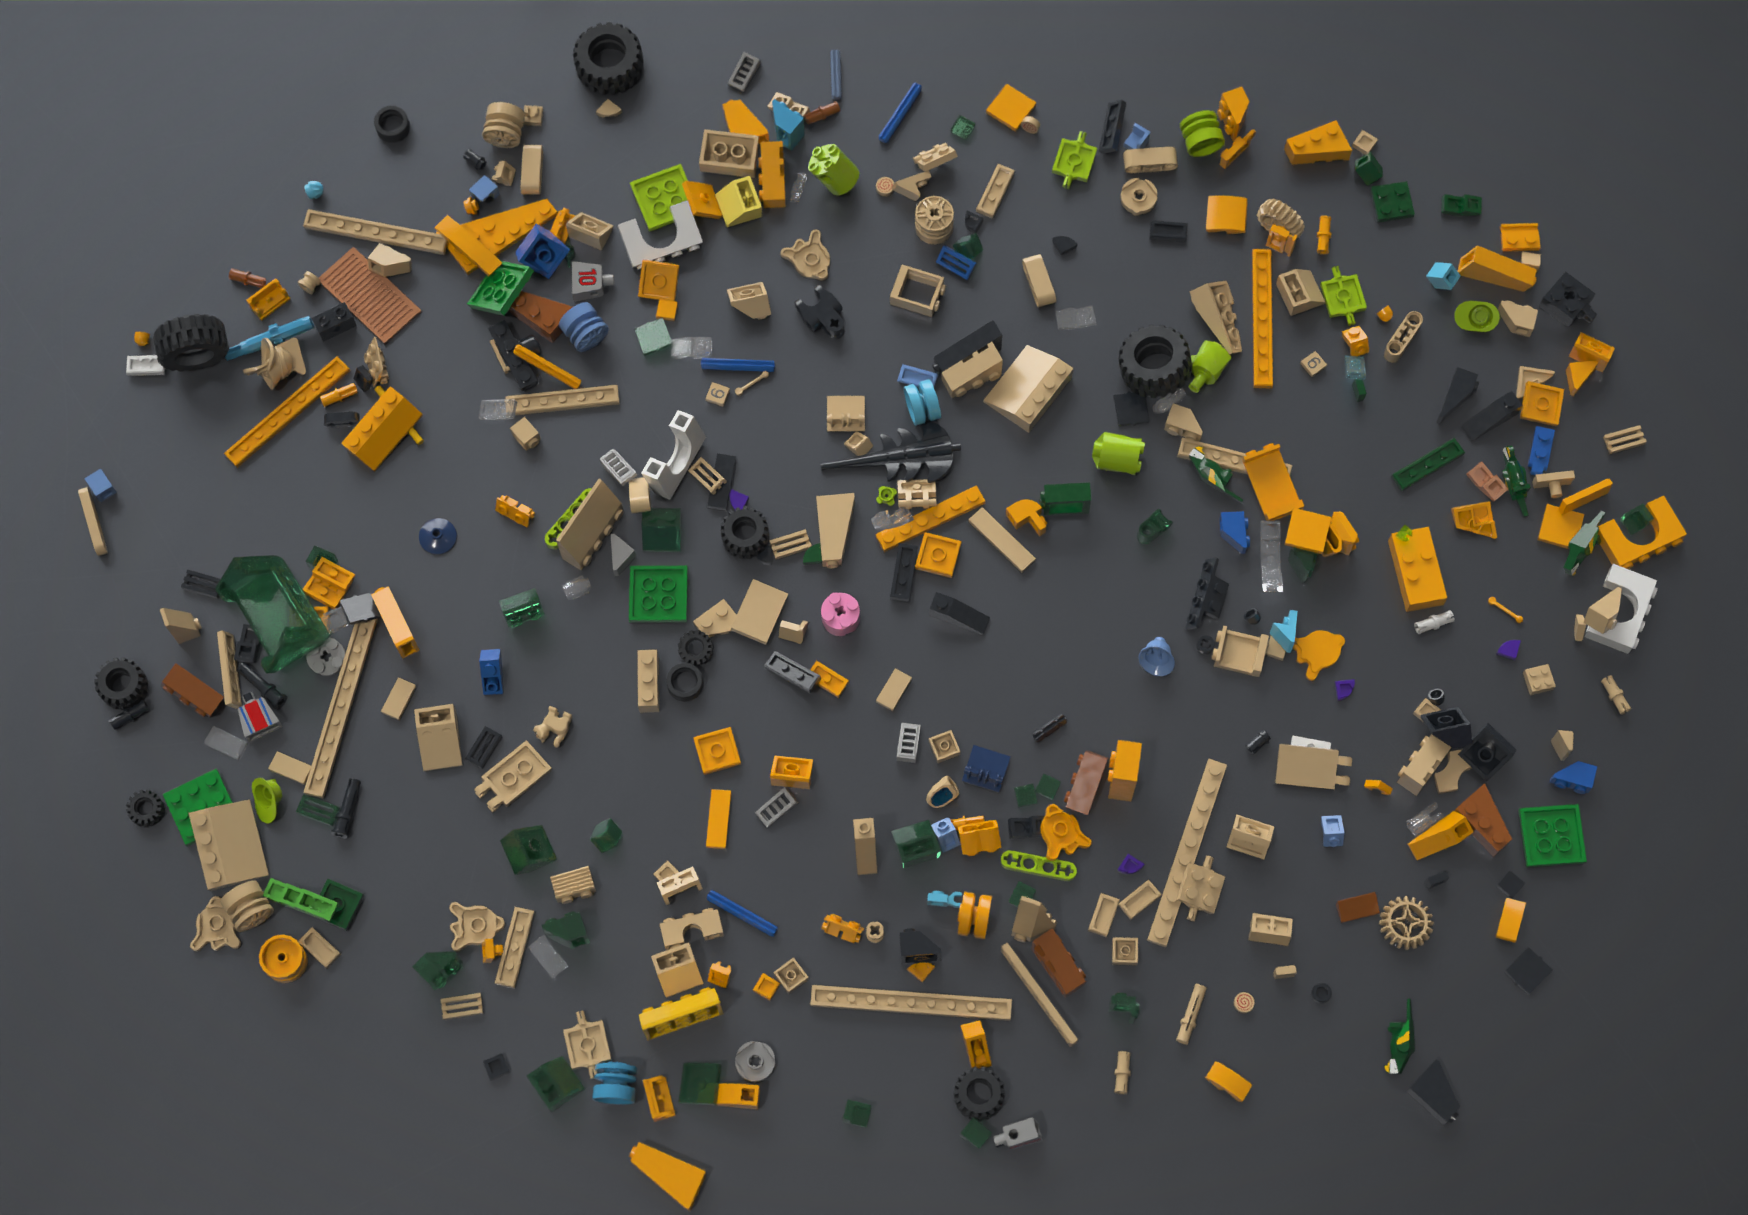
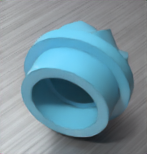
M310 181L304 186L306 194L310 199H317L323 194V185L320 182Z

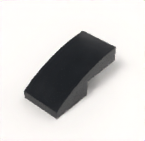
M243 624L234 660L254 663L261 643L263 627Z
M1045 816L1009 818V838L1042 837L1040 827Z

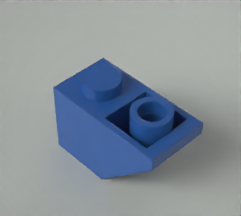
M1244 511L1221 512L1219 518L1221 537L1238 552L1245 554L1247 547H1250V537L1246 536L1248 518L1244 517Z
M481 650L479 663L483 695L503 694L501 650Z
M1577 761L1555 773L1550 779V783L1555 784L1558 788L1565 789L1567 787L1574 789V792L1579 794L1589 793L1593 787L1597 766Z

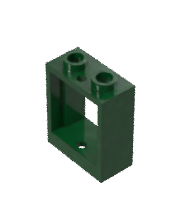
M1090 482L1044 485V490L1040 491L1039 505L1043 509L1044 516L1089 514L1091 505Z

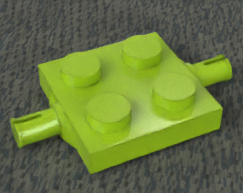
M1080 131L1077 140L1071 141L1063 138L1061 140L1052 173L1065 177L1062 185L1063 188L1069 189L1072 180L1088 181L1097 147L1084 143L1087 135L1086 132Z
M1334 266L1331 268L1334 278L1323 281L1320 284L1329 317L1346 316L1348 326H1351V324L1355 325L1356 322L1353 314L1365 311L1367 308L1357 274L1341 276L1339 266H1336V268Z

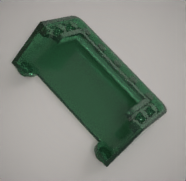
M266 555L234 557L215 590L223 601L236 602L268 654L261 661V666L266 674L280 671L326 643L330 635L288 565L281 557Z

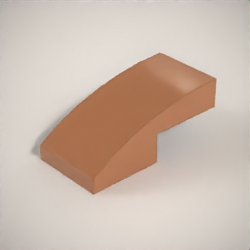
M1482 461L1466 473L1469 479L1492 501L1498 499L1508 490L1497 475L1494 476Z

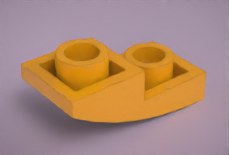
M1506 898L1496 938L1516 943L1526 903Z
M1214 1062L1206 1076L1210 1083L1219 1090H1225L1238 1102H1242L1252 1087L1251 1083L1219 1062Z

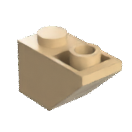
M379 243L368 257V269L383 277L409 273L412 270L411 258L406 254L393 250L389 246Z
M1501 301L1498 307L1499 315L1512 333L1530 337L1534 329L1538 310L1528 305H1517L1512 301Z
M1173 403L1164 430L1171 435H1180L1186 439L1200 442L1203 431L1191 409Z

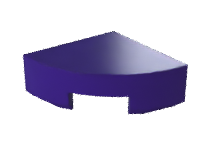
M731 489L730 502L735 511V508L738 507L742 510L743 506H746L749 497Z
M1510 640L1503 643L1496 655L1515 660L1521 641Z
M1355 679L1335 681L1337 702L1349 697L1353 691Z
M1127 854L1117 871L1122 874H1134L1140 871L1145 864Z

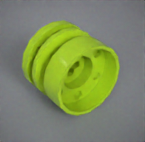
M1199 111L1187 116L1180 122V130L1182 131V136L1186 139L1185 145L1190 156H1207L1224 146L1225 139L1219 128L1220 124L1214 111Z

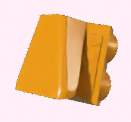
M1333 512L1322 556L1328 557L1339 552L1349 556L1350 552L1356 549V544L1359 543L1358 534L1343 512Z

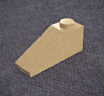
M1617 587L1590 606L1583 623L1602 634L1614 629L1618 621L1616 618L1619 612L1622 588Z
M167 608L160 609L166 628L178 644L201 636L199 629H202L198 618H194L191 613Z

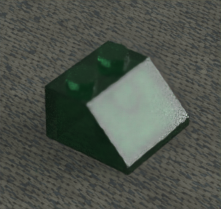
M651 508V511L642 512L643 552H681V509Z
M542 825L513 829L500 840L515 875L530 873L557 860Z

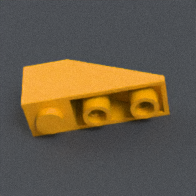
M1453 811L1408 843V846L1415 859L1419 860L1460 843L1474 831L1465 816Z
M700 1083L698 1104L758 1110L760 1087L748 1084Z

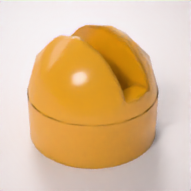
M1388 305L1376 315L1382 321H1389L1393 317V311Z
M135 332L134 340L138 345L145 346L148 344L150 339L149 333Z

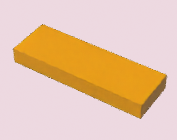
M1605 479L1563 499L1558 511L1563 515L1608 494L1613 485L1612 481Z
M711 789L706 848L726 849L731 791Z

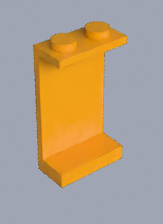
M1274 443L1264 446L1261 451L1256 452V450L1247 452L1242 460L1267 523L1291 515L1293 508L1301 510L1304 508L1302 499L1299 500L1279 451L1280 444L1274 445Z

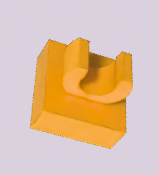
M485 939L482 942L483 963H491L495 958L494 956H501V953H503V945H494L493 939Z
M720 961L716 964L713 963L709 971L708 982L726 988L730 979L731 966L728 965L727 968L720 966Z

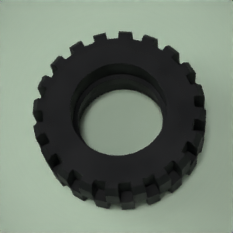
M606 22L605 25L598 23L594 28L591 26L587 28L586 33L582 32L580 34V40L577 39L574 44L573 57L577 76L582 80V84L585 87L589 86L590 90L594 92L598 90L599 94L610 92L611 95L615 94L616 91H620V93L626 91V87L631 88L634 85V81H638L640 73L643 71L644 61L641 44L636 34L631 32V29L628 27L623 28L622 24L619 23L613 25L612 22ZM606 49H615L625 55L618 65L610 68L599 67L592 62L597 53Z
M194 314L176 317L159 325L153 334L158 363L171 371H193L213 366V364L219 363L221 359H224L229 351L225 326L219 318L213 315Z
M1149 325L1148 328L1142 327L1138 329V332H1132L1129 335L1130 338H1126L1123 341V346L1120 347L1118 356L1121 375L1125 385L1131 388V391L1135 394L1139 392L1140 396L1147 397L1148 395L1150 398H1156L1157 396L1166 397L1168 393L1173 394L1177 392L1178 387L1181 389L1185 385V381L1189 379L1190 372L1192 371L1190 349L1183 335L1171 327L1167 329L1164 325H1159V327ZM1152 354H1165L1172 358L1167 365L1159 369H1146L1139 365L1145 357Z

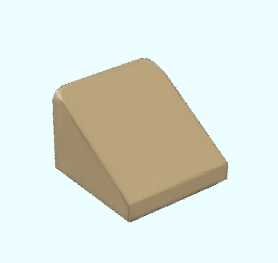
M1522 251L1520 263L1537 269L1536 272H1538L1541 255Z
M858 431L844 443L856 456L867 454L873 447L870 439Z

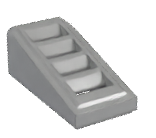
M743 52L727 84L744 92L761 64L760 59ZM748 61L752 63V67L745 64V62ZM742 67L750 70L749 73L744 70H741ZM741 73L747 77L744 79L738 76V74ZM738 79L744 83L740 85L734 82V80Z
M615 449L610 450L600 458L604 469L622 486L637 476L634 469Z
M901 723L896 761L916 763L921 725ZM913 729L916 730V733L904 732V730ZM904 736L915 737V740L903 738ZM903 743L914 744V747L902 745ZM902 750L913 751V754L902 753Z
M784 787L759 808L755 814L768 828L799 802L788 788ZM784 795L790 801L789 804H787L782 798ZM778 800L784 807L782 810L776 803ZM771 805H772V806L775 808V810L778 812L776 815H775L774 812L769 808ZM765 810L772 817L770 820L763 813Z

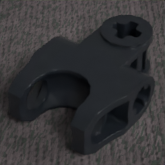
M819 284L814 287V292L820 300L818 304L808 306L800 299L794 302L803 322L811 331L814 332L821 328L831 339H839L844 335V321L838 314L843 310V307L832 293Z

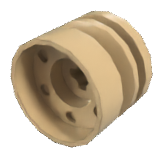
M495 102L489 104L482 132L483 139L498 147L513 148L518 146L525 112L516 105Z
M939 196L926 197L920 201L915 212V230L922 241L936 245L949 239L953 232L954 224L952 205L948 200Z
M252 880L238 885L226 893L220 901L226 913L232 915L230 920L235 924L234 927L238 932L247 931L258 926L273 914L274 909L269 904L267 898H262L264 892L257 881Z

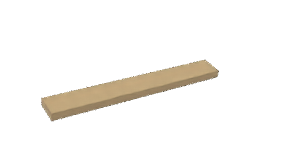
M309 209L303 224L305 229L442 255L445 254L448 241L441 234Z

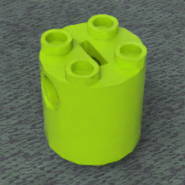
M835 144L818 146L812 151L808 170L830 193L842 195L854 187L859 178V170Z
M1104 432L1094 442L1092 458L1097 469L1117 473L1125 472L1135 476L1136 472H1140L1142 461H1138L1139 454L1144 452L1145 442H1141L1142 438H1130L1125 435Z

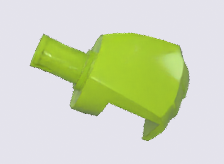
M1205 340L1199 348L1198 354L1191 356L1192 373L1195 376L1188 386L1191 391L1198 393L1204 383L1213 385L1232 357L1219 343Z

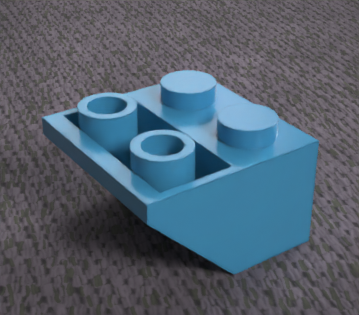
M774 99L772 107L777 141H783V146L792 151L805 135L804 118L799 112L790 110L784 102H778Z

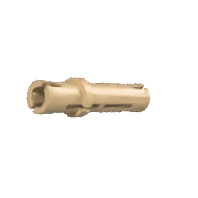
M1195 984L1185 1016L1180 1021L1182 1025L1176 1041L1188 1045L1192 1030L1196 1027L1195 1021L1207 990L1203 985Z

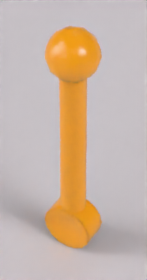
M1495 597L1489 598L1488 603L1490 605L1497 606L1515 618L1517 623L1523 622L1522 616H1517L1496 602Z

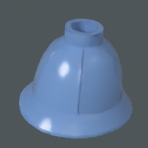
M1156 637L1150 641L1139 653L1140 665L1152 675L1166 676L1174 669V657L1171 654L1169 645L1162 637Z

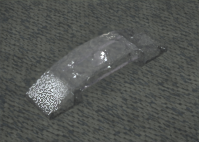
M1280 521L1260 522V563L1263 593L1283 592L1280 562Z

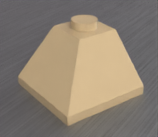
M763 282L727 289L731 306L749 317L764 319L771 315L768 296Z

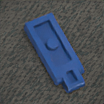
M1539 426L1535 427L1528 467H1531L1530 475L1536 476L1543 474V470L1547 471L1555 430Z

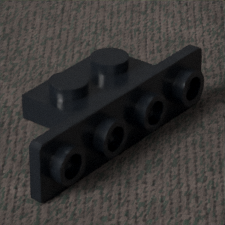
M1216 557L1206 559L1202 565V573L1197 582V590L1192 599V607L1186 619L1185 628L1188 630L1199 628L1203 613L1213 619L1220 617L1229 583L1215 576L1219 559Z

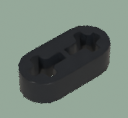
M336 412L324 415V426L329 428L353 427L360 422V414L357 412Z

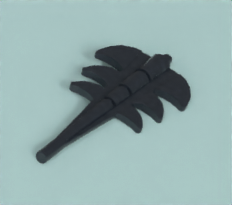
M925 421V423L918 425L923 432L921 441H918L912 432L898 428L897 431L902 439L900 446H896L889 436L880 434L883 450L840 461L820 463L821 471L837 468L886 466L888 472L887 481L890 482L898 474L899 466L903 465L907 471L905 481L910 482L919 474L921 465L925 464L929 469L927 482L933 483L948 474L953 464L952 452L961 451V444H951L950 437L943 427L939 424Z

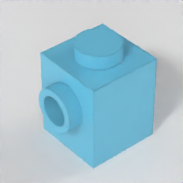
M1438 262L1433 265L1426 275L1434 288L1452 290L1461 277L1452 264Z

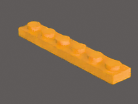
M976 485L937 504V506L928 508L877 533L876 538L883 551H889L899 546V543L903 544L985 504V499Z

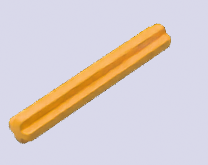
M519 344L515 347L513 353L574 389H578L581 380Z

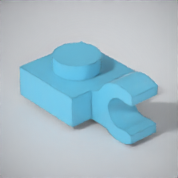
M932 891V893H928L927 905L960 908L961 903H956L954 898L962 897V893L953 892L948 896L942 891Z

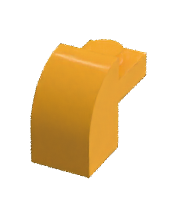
M1025 499L1017 501L1006 508V516L1016 530L1029 522L1039 537L1046 533L1047 522L1042 515L1039 516L1042 512V507L1037 502Z

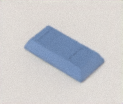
M902 364L897 382L908 385L914 384L916 387H919V382L930 379L934 387L938 375Z

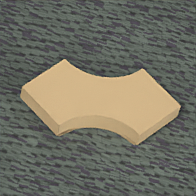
M1461 750L1450 751L1446 768L1434 774L1438 794L1457 791L1460 775L1472 769L1458 755Z

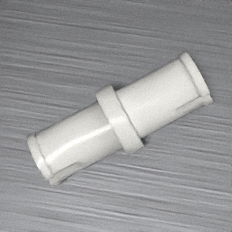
M1448 610L1442 614H1433L1428 619L1415 622L1414 627L1418 626L1415 630L1418 634H1421L1431 629L1437 630L1442 625L1454 622L1455 618H1451L1454 615L1451 610Z

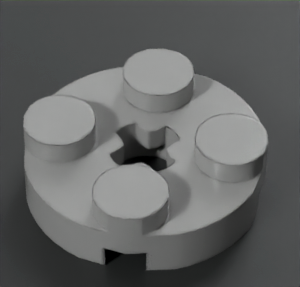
M322 637L308 646L307 663L315 673L323 676H332L341 670L346 651L337 640ZM324 652L331 653V657H329L327 662L325 659H321Z
M750 1041L739 1048L735 1058V1066L743 1079L752 1083L761 1082L772 1074L775 1068V1056L767 1044ZM752 1057L756 1059L759 1057L761 1059L759 1066L750 1065Z

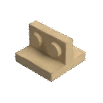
M1236 815L1227 848L1265 859L1274 826Z

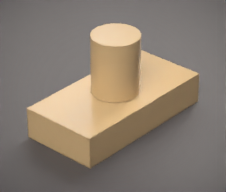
M1574 470L1538 474L1532 481L1533 488L1549 487L1551 498L1562 497L1561 485H1569L1573 482L1575 478Z

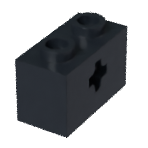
M345 302L311 318L323 342L357 326Z

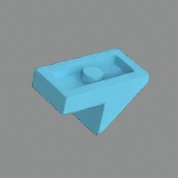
M1290 610L1288 616H1284L1283 624L1273 623L1270 630V635L1288 653H1291L1295 643L1298 612L1295 610Z

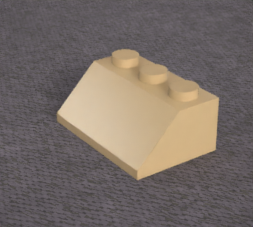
M704 129L699 161L701 172L755 178L759 136Z

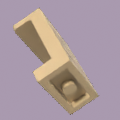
M1223 626L1222 631L1218 630L1216 642H1219L1218 649L1214 648L1212 660H1215L1214 667L1259 677L1269 636L1261 634V637L1227 630V626Z

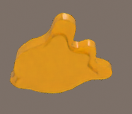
M1323 630L1314 631L1303 638L1295 637L1292 649L1297 652V663L1308 664L1306 678L1309 681H1314L1322 669L1329 668L1336 663L1340 656L1341 648L1345 644V639L1342 635L1332 634Z
M1050 804L1046 808L1045 817L1040 827L1042 837L1048 847L1046 857L1050 861L1058 858L1061 849L1065 850L1067 855H1072L1077 847L1086 849L1092 844L1091 839L1081 832L1076 818L1072 814L1069 815L1063 812L1064 810L1055 804Z

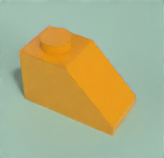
M980 1020L960 1025L971 1068L977 1067L978 1069L992 1066L985 1033Z

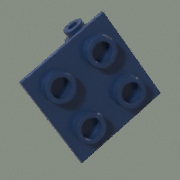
M973 745L962 781L999 793L1011 756Z

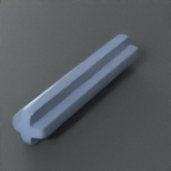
M837 49L830 51L833 100H840L842 98L840 51Z

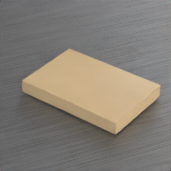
M753 579L733 622L731 631L766 645L788 597V593Z

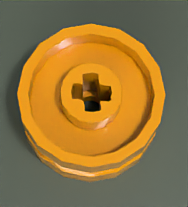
M964 892L957 922H959L957 935L968 936L971 925H975L974 937L985 940L992 896L981 895L978 906H974L975 894Z
M276 935L268 939L261 947L259 953V963L263 971L273 980L280 983H289L300 978L308 964L307 953L302 945L293 937L287 935Z

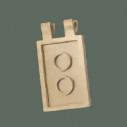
M526 740L481 776L484 782L474 789L476 791L475 794L481 799L490 789L495 793L496 796L487 803V807L493 813L502 803L506 807L551 772L552 768Z
M1279 744L1275 783L1335 789V784L1349 786V776L1336 775L1337 764L1351 766L1352 758L1338 756L1339 750Z

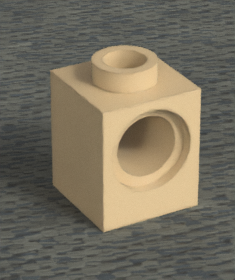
M525 417L510 428L513 437L526 451L537 446L541 440L539 432Z

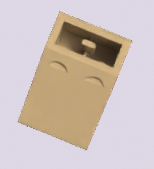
M448 704L414 709L423 771L463 766L457 712L454 705Z

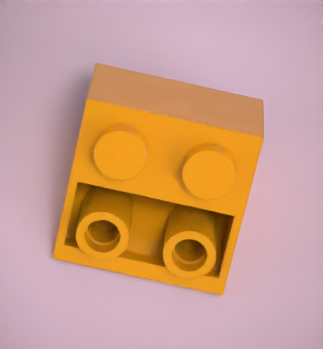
M1242 86L1222 93L1221 100L1219 101V110H1217L1219 119L1224 121L1226 134L1230 135L1233 141L1238 137L1246 119L1249 99Z

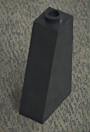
M994 320L934 356L932 367L937 375L940 374L942 378L943 371L961 360L963 362L973 358L972 354L978 351V353H981L989 348L987 344L993 342L997 351H1000L1002 347V334Z

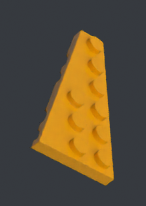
M544 199L464 223L461 226L495 256H498L525 238L536 223L542 226L556 217L558 212L548 199ZM448 242L446 248L467 275L479 268Z

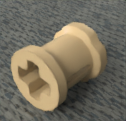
M879 922L869 923L866 928L867 939L872 943L882 941L884 937L882 924ZM872 929H873L874 931H876V930L878 929V930H879V935H877V934H873V935H872Z

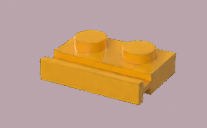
M1538 223L1501 224L1502 252L1540 250Z
M1273 224L1269 231L1266 246L1280 253L1284 251L1290 257L1297 235L1292 236L1283 226Z

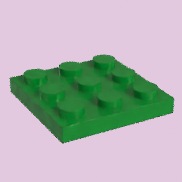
M501 261L502 265L489 277L485 276L467 305L472 309L504 316L509 311L514 300L520 295V291L530 280L534 270L529 266Z
M630 566L629 623L687 622L688 566Z
M217 768L163 794L187 847L196 843L189 813L233 803Z
M1579 804L1529 807L1518 810L1526 867L1584 864L1587 862Z

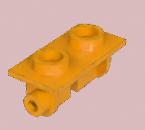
M567 208L558 210L550 231L564 244L568 238L566 224L576 216L570 214V210Z
M502 495L500 498L497 497L495 511L514 520L518 524L528 527L529 519H533L535 516L532 508L523 504L517 508L518 501L507 495Z
M835 914L827 915L824 918L825 921H828L822 925L821 929L825 930L824 933L838 937L839 932L843 931L841 939L851 943H859L861 935H858V933L861 934L864 931V928L860 927L859 923L849 921L848 923L843 921L842 917Z

